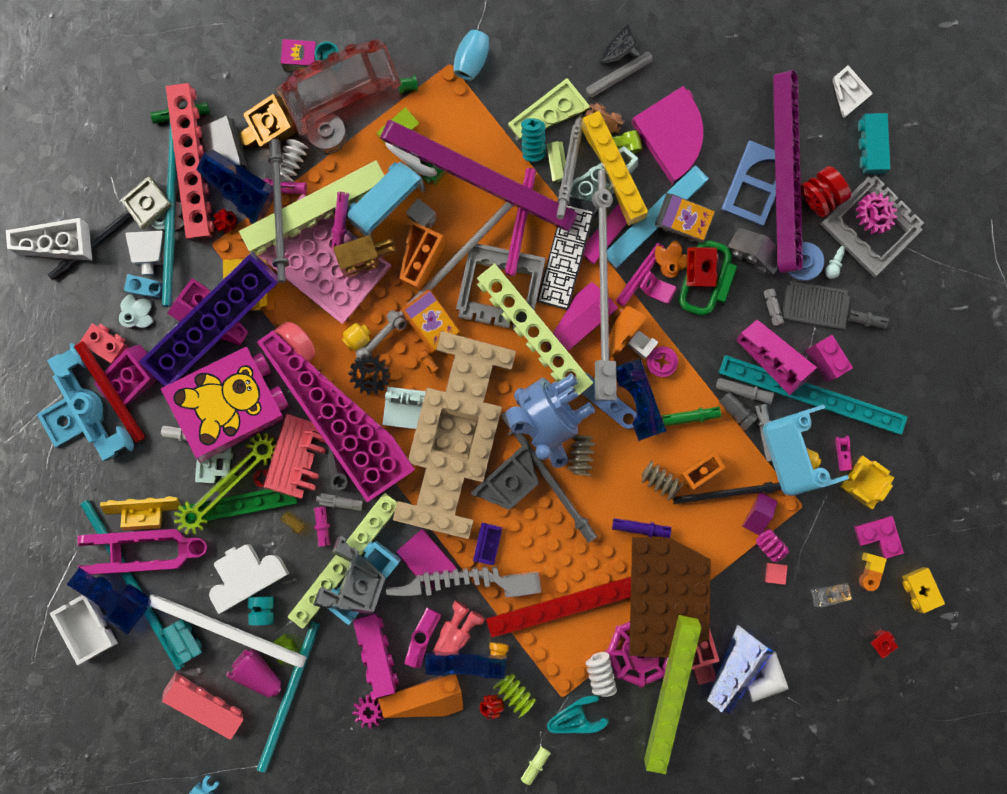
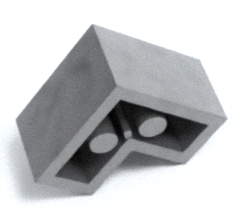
M738 228L727 246L733 252L732 255L739 260L744 258L756 266L755 269L760 273L774 274L778 268L777 246L768 236Z

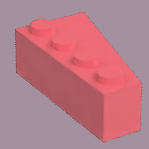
M175 672L163 691L162 702L230 740L243 721V714L239 708L227 705L223 699L213 696L204 688L199 687Z

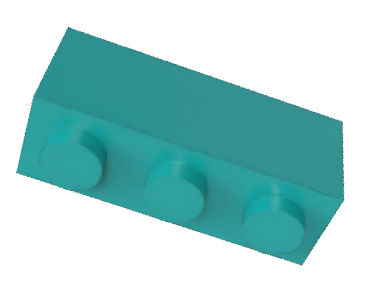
M888 113L864 114L858 121V131H861L859 150H862V157H860L859 161L860 168H862L863 174H885L890 170Z

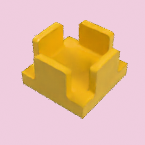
M860 456L853 466V470L848 474L849 479L844 480L840 488L869 509H873L878 502L884 500L893 487L891 482L894 480V477L889 475V470L876 461H870L866 457Z

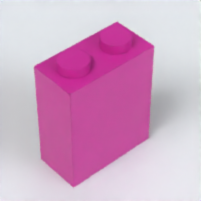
M833 335L806 349L807 354L825 382L838 378L853 368Z

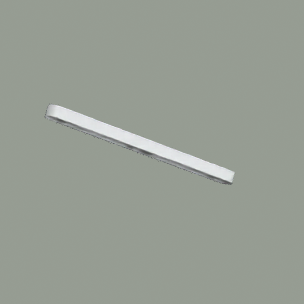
M153 594L149 597L147 603L149 606L294 666H304L306 657L163 597Z

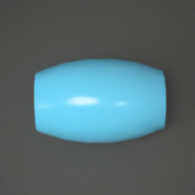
M470 30L462 39L454 59V74L458 77L472 81L481 71L489 50V37L485 33L478 30Z

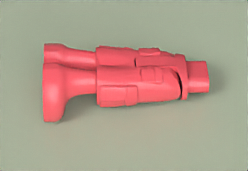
M457 600L452 605L454 610L452 621L445 622L441 629L440 637L432 651L433 656L429 661L440 669H443L446 663L449 664L458 651L466 645L471 637L469 631L476 625L484 624L486 620L477 612L471 611L462 628H458L469 608Z

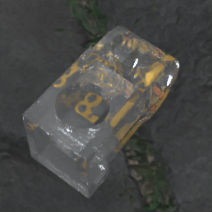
M849 583L811 589L814 607H825L852 599Z

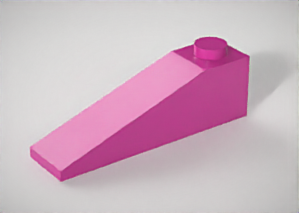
M192 278L176 298L167 314L180 322L210 290ZM238 321L221 339L240 346L249 332Z
M591 282L576 295L553 332V335L567 351L572 349L601 324L599 287ZM608 297L609 318L617 311L618 307ZM547 342L546 346L551 350L552 346Z

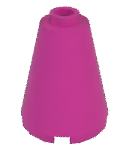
M249 647L250 651L245 649L232 664L233 671L231 673L228 671L226 677L268 698L271 696L275 697L281 690V681L256 649Z

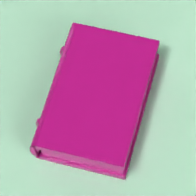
M421 529L395 552L415 576L424 574V572L432 574L433 571H438V573H443V570L453 572V569H456V566L424 529ZM430 580L431 590L435 588V580Z

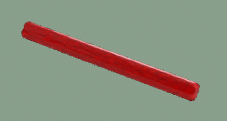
M85 342L77 343L74 348L134 442H140L145 438L141 429Z

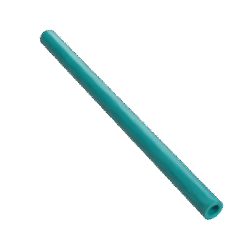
M311 621L299 653L306 657L304 666H295L257 767V770L266 773L319 630L320 623Z

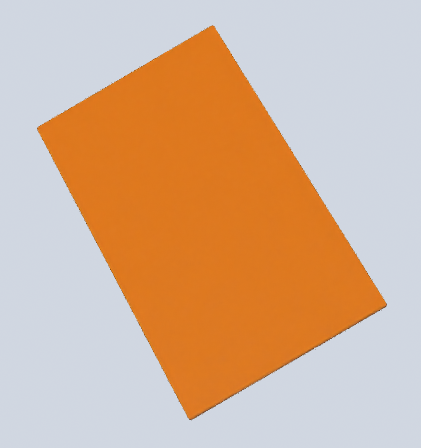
M449 64L419 86L417 92L415 90L294 182L307 183V193L305 196H308L376 160L384 175L389 172L388 169L394 162H402L406 165L376 135L386 125L388 120L394 118L405 107L419 122L412 129L413 131L521 185L524 182L526 169H534V167L522 157V152L464 79L454 74V67ZM536 171L533 191L557 202L558 197ZM447 172L436 185L431 182L428 184L423 180L425 191L422 193L416 188L371 232L374 244L389 239L393 240L394 244L390 247H395L396 252L382 257L392 267L344 325L287 279L285 283H277L267 293L268 305L261 307V310L275 328H278L285 322H292L308 335L315 349V356L309 363L396 440L407 458H409L416 429L382 425L387 387L426 391V388L445 392L455 355L436 350L431 352L430 355L439 369L429 375L422 362L417 360L419 359L417 355L425 349L428 352L430 350L424 345L422 339L405 318L407 322L406 327L402 330L394 328L371 352L374 358L380 355V361L386 360L385 366H390L388 372L391 373V377L388 379L389 384L384 385V391L378 389V394L375 395L371 391L370 395H367V391L364 390L361 394V388H353L355 382L350 383L352 376L348 375L350 370H353L350 366L352 363H355L357 356L356 351H350L342 339L344 338L343 332L354 323H358L360 326L365 325L371 332L368 335L371 342L389 323L387 314L392 310L400 312L419 292L404 284L400 279L403 256L405 255L407 245L406 239L410 227V219L406 216V212L417 198L436 212L435 219L437 220L428 229L443 235L447 240V244L426 284L506 203V201ZM281 193L282 209L296 202L302 194ZM274 197L240 222L235 229L224 234L213 243V248L222 260L244 259L250 254L239 231L273 214ZM513 206L478 244L510 250L518 207ZM528 213L520 253L546 258L539 287L540 291L557 227ZM347 217L345 228L358 239L365 237L350 223ZM467 253L431 292L460 330V333L457 334L458 336L516 351L511 370L492 366L483 401L502 407L500 413L502 415L512 407H521L514 398V393L517 389H525L541 378H545L551 384L556 380L551 375L552 369L549 366L545 368L538 360L541 357L538 352L535 351L533 353L526 345L528 340L524 336L520 338L515 332L513 322H510L509 328L494 325L495 318L491 319V324L476 322V314H473L472 321L458 318L460 311L456 310L467 262ZM582 257L570 305L576 295L591 282L600 288V257L594 264H591ZM608 260V297L618 307L617 311L608 318L609 335L617 319L614 317L621 307L625 309L628 305L647 316L637 331H640L649 339L653 338L658 342L653 349L660 346L672 349L677 355L678 365L671 375L658 377L652 374L647 367L648 356L643 359L626 345L613 360L616 361V397L638 415V423L633 428L626 429L582 393L579 397L568 402L574 411L588 402L595 409V413L586 417L577 425L578 433L576 434L595 437L590 439V441L595 443V446L589 447V449L595 452L588 455L594 459L588 462L593 468L587 470L592 476L575 475L568 470V467L574 466L569 462V459L575 458L570 455V452L576 450L571 447V444L577 443L572 440V437L562 443L568 457V463L565 466L555 468L552 466L549 458L541 461L580 516L589 520L588 524L597 534V537L591 542L587 543L581 532L575 529L574 519L535 464L534 468L539 484L510 510L478 496H473L471 492L482 482L464 478L455 516L473 520L469 539L432 530L462 570L464 568L472 570L474 567L482 569V567L487 566L488 570L492 572V567L497 566L498 575L500 576L539 572L541 592L515 597H505L504 589L495 582H489L490 586L485 587L483 578H479L480 584L475 585L474 577H469L497 615L631 576L632 537H648V535L612 530L613 518L649 524L654 522L656 525L672 527L670 538L711 559L710 581L757 544L756 539L759 535L742 527L759 493L673 505L672 499L667 500V493L661 496V489L654 492L655 485L649 488L648 480L641 483V474L651 460L653 461L652 467L657 464L660 465L659 472L666 469L665 476L672 473V480L679 478L678 485L684 482L675 497L763 485L764 482L779 483L773 467L735 422L734 418L719 403L718 398L636 295L633 293L625 306H621L616 302V299L627 284ZM266 263V265L278 276L277 271ZM476 264L468 301L494 306L489 300L491 295L488 292L483 293L477 285L479 283L477 277L490 268V266ZM500 269L525 301H527L532 275L516 272L515 276H508L505 274L504 269ZM495 283L492 286V291L495 293H499L502 290L500 283ZM513 298L505 299L504 306L511 308L515 300ZM536 301L534 311L553 333L567 310ZM601 324L568 351L582 370L593 378L595 376V361L601 360ZM536 327L530 328L528 335L532 338L537 337L539 329ZM547 342L541 344L540 349L542 352L547 353L550 351L546 346ZM664 354L660 360H654L660 363V370L664 364H670L664 360ZM562 358L553 359L555 367L563 366L564 360ZM359 369L357 370L358 377L361 376ZM382 371L379 372V376L381 377V378H380L381 380H382ZM568 372L565 375V377H567L570 373H572L576 377V374L574 372ZM720 406L721 409L720 419L706 420L704 423L699 421L667 427L663 426L662 415L694 411L701 407L705 409ZM625 414L623 416L625 424L630 425L633 423V415ZM501 416L499 417L484 480L522 447L514 434L508 436L507 433L511 430ZM523 434L534 451H536V447L532 444L533 438L529 434ZM715 452L726 468L694 490H690L686 480L679 474L709 453ZM413 465L415 470L396 482V484L411 504L417 505L426 468ZM782 490L765 494L776 500L777 505L773 518L764 529V532L767 529L775 530L802 508V504L795 495L787 496ZM481 523L503 527L494 565L473 561ZM631 597L511 633L561 697H565L589 678L590 674L587 672L588 666H586V661L595 653L605 652L608 649L616 630L615 627L630 621ZM630 630L626 631L625 633L630 636ZM621 636L616 650L622 649L623 642L625 641L623 636Z

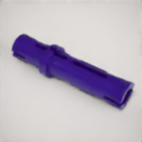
M613 518L612 530L644 534L651 538L652 536L670 538L672 527L656 525L654 522L649 524Z

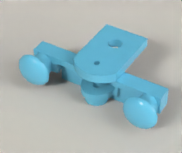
M70 343V350L63 354H57L47 360L55 374L52 377L64 399L37 414L54 447L58 448L84 433L88 442L94 444L103 461H109L119 455L118 451L125 447L132 452L134 443L126 429L117 426V433L110 437L101 423L105 416L104 402L97 393L83 389L80 386L72 368L79 364L86 368V365L74 348L76 344ZM66 416L68 424L62 427L59 424V420L61 417Z

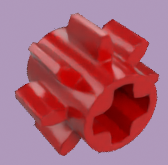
M224 208L214 214L216 219L213 224L218 231H224L227 234L237 227L235 224L237 218L233 211H226Z
M497 695L484 696V701L480 703L481 714L486 716L487 719L499 718L500 712L504 710L502 699L497 698Z

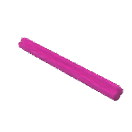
M526 169L523 186L533 190L536 175L535 169ZM520 208L517 211L505 274L508 276H515L528 215V212Z

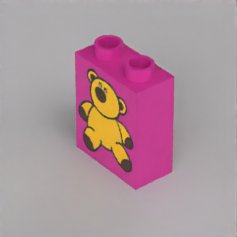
M245 347L161 388L187 442L200 463L255 436L257 433H261L283 422V416L280 411L289 407L279 386L271 390L268 389L263 377L270 374L271 370L261 352L251 356L248 348Z

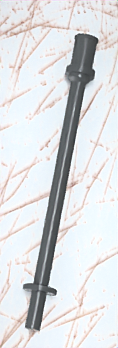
M272 139L268 142L270 154L268 162L272 165L277 254V259H274L272 264L274 267H277L278 283H285V267H288L290 262L288 259H285L280 179V164L283 162V156L281 155V141Z
M504 412L500 416L510 429L508 420L506 418V412ZM512 431L507 433L508 436L514 434L521 446L525 443L528 444L533 463L574 519L575 529L581 532L587 543L594 540L597 534L588 524L589 520L580 516L544 463L537 458L534 449L522 433H513Z

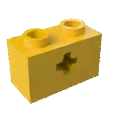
M922 567L902 576L904 580L902 582L903 587L907 593H910L912 598L910 600L911 605L915 611L926 613L945 604L929 568ZM921 587L924 588L922 594H919V591H921Z

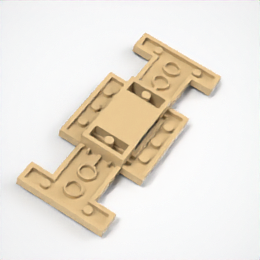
M441 331L436 351L455 355L445 392L426 388L408 458L411 464L424 467L426 470L417 505L397 501L393 520L469 539L473 520L455 516L464 478L483 482L502 407L483 402L492 366L511 370L516 351Z

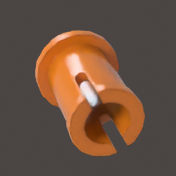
M425 349L417 355L419 358L417 360L422 362L430 375L439 367L432 359L431 352Z

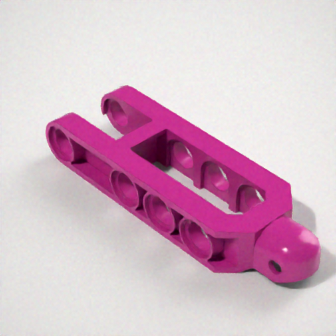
M176 529L77 536L78 546L110 544L111 563L78 565V575L180 569L189 558L202 557L207 551V544L200 538H186ZM175 540L178 543L179 556L176 559L122 563L121 544Z

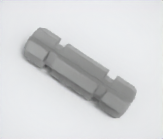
M765 290L764 296L768 300L766 303L769 314L772 316L773 326L781 325L784 321L783 317L780 316L781 310L778 300L775 299V290Z

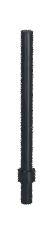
M128 210L90 240L91 249L132 217ZM63 259L58 263L59 266L48 274L49 278L54 280L64 271L67 272L72 268L71 265L77 259Z
M764 482L763 485L676 496L672 500L674 505L763 492L770 494L782 489L780 483Z

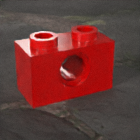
M687 248L686 286H716L718 279L716 272L718 261L717 248ZM703 263H704V265H705L704 271L702 270V264H703Z

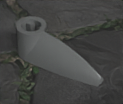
M328 446V461L331 474L330 484L335 490L343 491L350 484L349 476ZM338 477L345 480V483H342V487L335 484Z

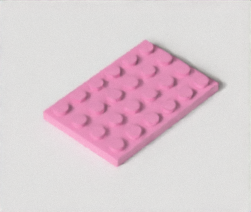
M302 194L298 200H300V199H302V198H304V197H306V196H305L304 194ZM322 219L318 221L316 226L302 229L299 235L295 237L289 236L284 239L285 259H288L290 265L285 267L286 279L344 325L392 266L381 257L379 258L381 264L377 265L378 268L371 271L366 269L359 271V274L353 277L344 276L340 270L335 252L331 249L333 239L331 230L334 227L335 219ZM347 230L344 243L358 239ZM272 245L266 248L264 253L257 256L261 259H266V263L277 271V267H274L272 261L277 259L276 246Z

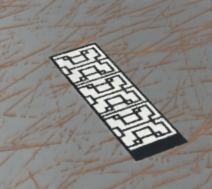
M571 196L566 207L574 210L578 215L569 232L558 227L556 228L537 302L566 310L569 309L596 208L591 201Z

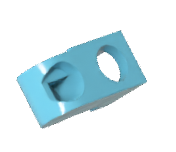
M127 274L124 291L132 295L160 299L163 283Z

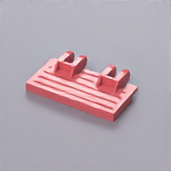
M285 414L264 484L265 489L302 499L304 491L297 489V486L315 491V485L300 481L302 475L311 479H318L319 474L308 471L311 469L315 454L307 452V450L320 454H325L326 449L311 444L312 439L326 443L311 421Z

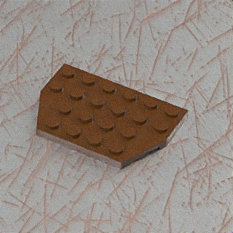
M632 537L629 656L669 657L679 615L699 620L701 631L698 644L709 639L711 559L672 538Z

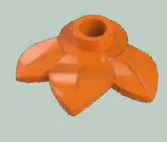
M673 241L667 249L656 246L655 259L661 266V272L664 276L673 278L678 275L679 270L686 268L687 255L682 254V247L678 241Z

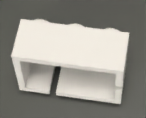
M92 593L83 594L69 602V604H65L50 613L77 665L85 663L119 644L111 628L106 629L108 623Z

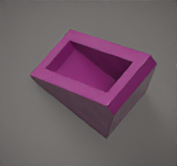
M759 493L742 527L760 535L772 520L777 501L763 493Z

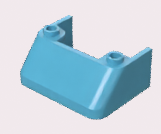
M394 162L389 167V172L357 204L354 202L347 209V217L350 223L364 236L370 235L373 241L371 232L416 188L422 193L425 191L423 179L402 162Z
M824 405L767 422L763 427V435L781 489L787 496L802 494L849 479L848 475L831 479L828 471L824 468L813 470L801 432L807 431L811 427L812 422L809 413L824 409Z
M377 541L374 543L370 542L363 550L366 553L363 559L365 561L368 560L386 578L401 561L397 555ZM341 586L337 590L333 588L331 591L339 594ZM328 608L348 625L359 613Z

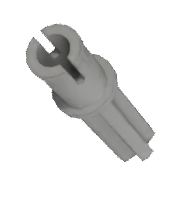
M719 378L716 383L717 389L751 398V401L758 400L771 404L774 395L773 392L758 389L757 386L754 388Z
M767 404L755 406L759 422L757 425L760 427L766 460L771 462L772 459L763 435L764 425L770 422Z

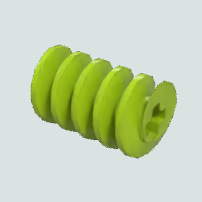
M514 674L506 675L493 689L501 688L498 694H506L503 700H511L508 706L515 705L516 707L513 712L520 711L521 714L518 717L520 718L533 707L536 700L535 698L529 699L530 692L523 694L525 687L521 686L518 688L520 681L516 680L513 682Z

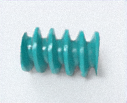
M528 118L521 122L522 157L527 161L537 162L546 155L545 124L539 119Z

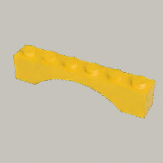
M600 111L583 117L581 128L610 179L628 226L646 219L648 210Z

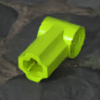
M637 130L612 137L618 150L625 147L633 154L643 150L640 134Z

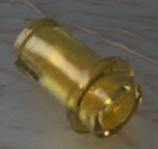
M286 511L280 518V521L290 527L293 533L300 534L305 528L304 521H299L289 511Z

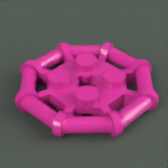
M630 621L620 626L617 625L609 647L605 650L609 654V659L615 673L614 677L635 684L639 688H644L645 685L663 678L669 657H666L662 667H659L660 657L629 656L630 636L625 632L630 630ZM623 636L625 641L623 642L622 649L616 650L620 638ZM616 656L623 657L626 664L623 668L620 667ZM655 668L658 670L657 672L645 677L646 672L653 670ZM629 669L639 672V678L626 672Z

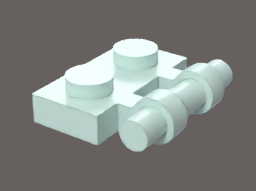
M232 447L225 450L224 453H219L201 463L197 460L195 482L216 483V476H222L223 478L230 471L231 459H233ZM218 459H223L222 470H217Z

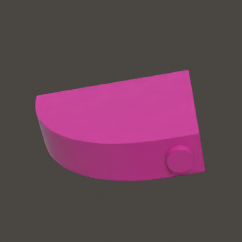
M684 86L633 117L631 122L635 130L639 131L641 139L672 185L678 182L691 169L699 155L703 142V123L700 112L693 101L694 97L691 91L686 90Z

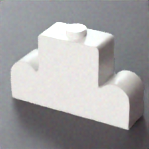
M247 544L238 549L233 547L225 552V557L214 563L224 584L211 588L209 597L218 614L290 573L282 559L277 555L265 556L260 561L252 545Z

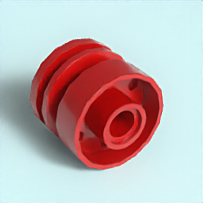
M831 166L825 167L816 174V178L811 177L808 182H804L801 185V194L804 200L818 216L823 218L835 209V205L840 206L851 198V191L847 182Z

